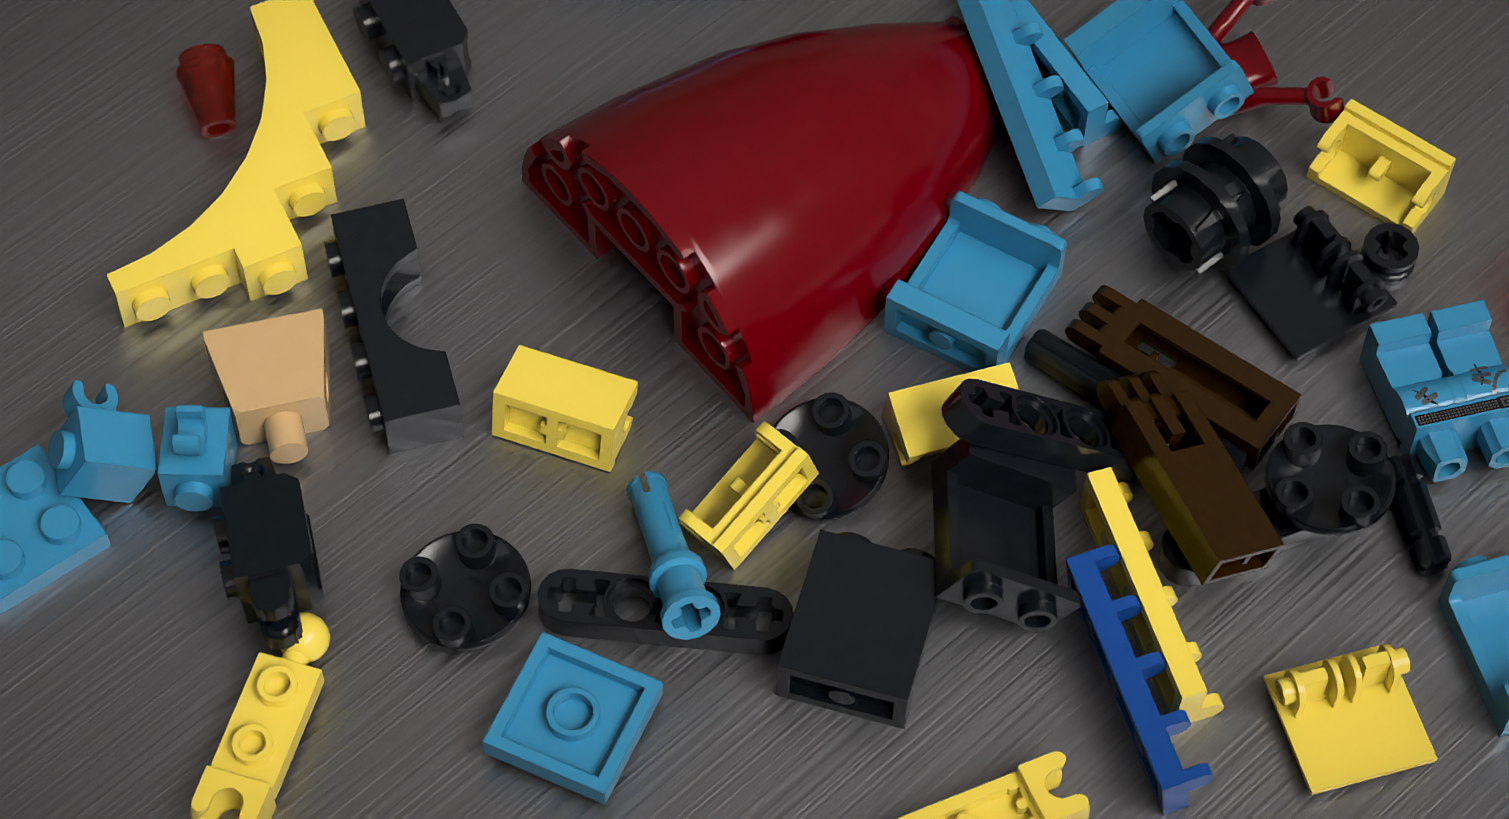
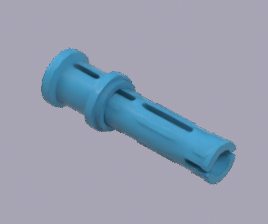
M644 472L650 491L644 492L639 475L634 476L629 481L626 490L652 562L647 574L648 585L655 597L662 601L663 606L660 611L662 627L669 636L676 639L690 640L701 637L717 625L721 616L719 603L712 593L706 591L704 584L707 579V570L703 560L699 555L688 549L668 491L667 480L658 472Z

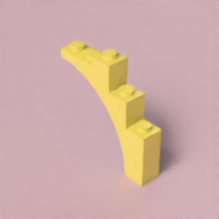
M266 0L250 6L256 43L266 70L262 116L250 149L223 193L191 226L151 254L107 274L115 307L124 327L141 321L156 320L164 316L169 310L200 298L207 299L218 296L227 288L242 283L250 301L266 295L284 293L295 284L308 279L302 244L290 220L299 216L307 217L314 215L325 206L337 202L332 167L320 144L343 139L353 131L366 127L360 89L313 0Z

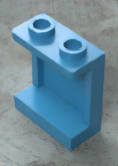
M1116 0L1064 39L1080 67L1092 79L1111 107L1116 110L1124 124L1155 164L1167 156H1173L1184 151L1193 142L1198 133L1217 119H1224L1234 114L1242 106L1244 100L1254 93L1239 64L1235 60L1230 59L1184 0Z
M957 191L951 200L949 218L909 281L905 283L898 279L887 295L883 331L967 372L1007 363L1062 275L1067 242L1056 236L1049 228L1041 224H1030L1001 210L988 199L975 198L962 191Z
M1509 555L1490 560L1485 556H1476L1460 562L1451 570L1438 603L1498 734L1502 737L1509 735Z

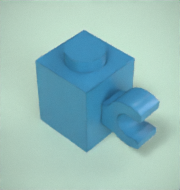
M74 380L65 392L62 400L63 409L69 418L60 430H56L52 434L48 447V461L50 467L56 470L59 495L132 503L158 470L150 416L116 411L118 394L115 387L111 384H105L96 396L95 404L84 395L82 381Z
M203 405L165 407L158 478L166 506H178L181 509L194 512L205 511L211 507H223L220 487L231 485V468L236 463L238 444L230 408L204 407Z

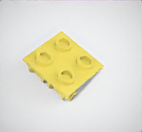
M1385 643L1263 676L1310 795L1437 761L1438 758L1401 675L1410 671L1409 657L1403 647L1393 649L1390 644Z

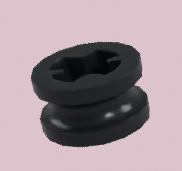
M1393 223L1379 224L1370 229L1365 236L1360 253L1363 256L1362 261L1376 277H1381L1385 282V286H1393L1403 283L1413 273L1419 254V244L1417 238L1409 229ZM1380 248H1383L1385 254H1387L1388 249L1398 252L1400 254L1398 261H1395L1393 255H1391L1389 261L1381 258L1378 255Z

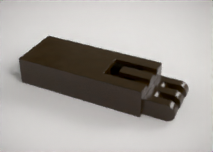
M1101 285L1092 296L1093 302H1087L1079 311L1080 320L1073 319L1065 328L1067 338L1096 356L1098 362L1121 376L1132 374L1139 376L1142 372L1156 370L1160 373L1172 394L1189 389L1216 434L1246 451L1248 455L1246 466L1254 470L1295 417L1302 394L1141 298L1136 303L1111 287ZM1143 342L1178 364L1175 368L1172 366L1169 369L1158 362L1159 353L1153 350L1148 355L1138 349V347Z
M1156 370L1142 372L1139 376L1135 374L1123 376L1118 381L1116 379H1109L1099 382L1097 396L1112 421L1108 429L1200 583L1205 585L1266 569L1282 549L1284 543L1190 390H1182L1172 394L1164 379Z

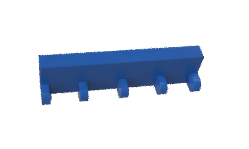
M1104 545L1066 559L1068 588L1080 593L1081 607L1077 610L1163 815L1188 807V792L1209 784L1214 779V776L1207 763L1197 764L1185 769L1182 768L1170 737L1186 731L1191 726V722L1185 710H1177L1160 716L1145 679L1161 673L1166 668V663L1160 652H1151L1136 658L1121 622L1137 616L1142 611V607L1136 595H1127L1111 600L1100 571L1115 566L1120 561V556L1115 545Z

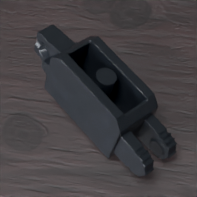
M359 0L360 6L353 8L357 26L366 41L376 40L381 49L378 51L381 65L392 84L400 81L412 102L423 97L441 119L452 116L459 110H465L473 106L472 89L467 79L472 67L468 53V29L450 0Z
M265 457L251 463L241 462L232 465L231 485L220 487L224 514L213 516V525L221 555L230 553L231 557L230 560L219 562L228 601L240 598L247 623L259 622L266 646H270L271 650L284 649L287 651L293 645L299 644V639L303 638L300 612L313 609L323 599L324 590L309 515L305 512L299 478L286 473L276 474L270 457Z

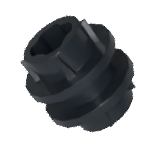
M1233 133L1223 140L1218 137H1201L1184 151L1182 161L1172 160L1154 174L1151 187L1153 194L1149 197L1152 203L1145 208L1143 219L1151 241L1173 265L1183 270H1196L1198 275L1209 267L1230 270L1248 256L1250 245L1260 246L1278 232L1281 221V208L1278 204L1286 199L1288 192L1286 176L1281 165L1271 152L1259 142L1249 137H1235Z

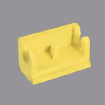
M1350 99L1342 113L1319 141L1317 148L1322 151L1310 165L1306 177L1384 223L1398 224L1414 233L1444 195L1456 158L1357 101Z
M519 345L493 391L491 435L611 472L615 459L632 425L633 417L627 414L636 398L638 381Z
M1010 362L889 392L882 411V418L887 426L900 466L914 464V461H918L920 457L944 452L960 439L946 425L942 417L941 407L962 381L969 378L979 379L1019 390Z
M762 421L755 429V432H757L755 435L756 440L694 511L691 512L685 509L678 517L680 520L679 524L684 530L734 571L819 474L808 453L799 446L797 447L765 421Z

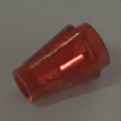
M200 44L186 49L178 58L179 66L175 71V75L197 124L200 126L201 134L208 138L227 136L237 128L235 119V62L231 57L227 56L225 48L218 44Z

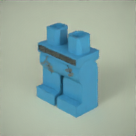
M1484 300L1430 311L1428 321H1426L1424 314L1420 313L1369 324L1359 360L1393 432L1401 441L1400 450L1402 455L1409 453L1415 456L1418 461L1420 460L1434 483L1456 478L1465 471L1468 458L1464 450L1480 447L1488 467L1498 469L1509 466V370L1503 365L1490 334L1489 328L1492 318Z

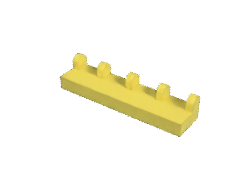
M1111 467L1087 473L1079 507L1096 547L1110 544L1115 545L1119 553L1120 561L1115 566L1106 569L1117 597L1136 595L1142 607V611L1137 616L1127 620L1141 654L1160 652L1166 663V668L1161 673L1151 677L1166 713L1185 710L1190 722L1212 717L1220 713L1224 709L1218 693L1207 694L1206 686L1196 665V662L1202 657L1196 642H1186L1172 610V606L1178 601L1172 586H1162L1148 554V551L1154 547L1152 538L1148 531L1139 532L1127 505L1133 498L1129 485L1125 482L1118 483Z

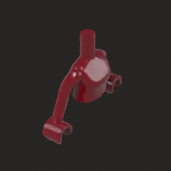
M1231 0L1207 30L1230 59L1235 60L1239 64L1254 90V93L1248 96L1242 106L1232 115H1238L1264 106L1308 105L1310 114L1315 121L1325 124L1333 123L1344 110L1343 99L1335 97L1329 101H1320L1333 94L1334 84L1331 79L1316 77L1307 87H1275L1278 85L1277 76L1253 31L1233 41L1222 43L1252 4L1255 6H1266L1276 0Z

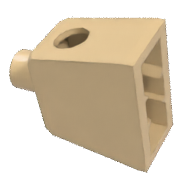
M322 308L203 331L211 371L226 408L231 409L235 430L240 442L251 445L267 441L270 458L278 464L295 463L305 458L308 454L305 434L325 430L330 426V347Z

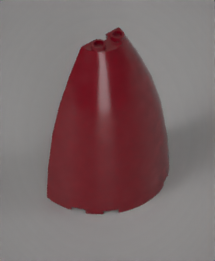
M951 16L943 22L865 24L793 33L720 52L619 95L551 131L538 142L531 145L523 157L522 181L596 259L614 247H617L673 305L674 341L733 403L755 423L826 366L885 308L886 297L898 279L905 283L909 281L949 218L950 203L956 192L962 191L969 194L1004 121L968 28L959 17Z

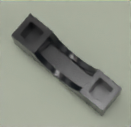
M404 199L331 214L335 239L324 241V248L331 277L344 276L347 290L337 292L344 327L346 329L356 326L360 341L350 343L358 380L367 378L371 380L374 393L363 396L371 432L384 431L389 454L464 437L460 401L446 351L430 350L410 344L399 337L387 324L391 310L399 299L422 283L418 248Z

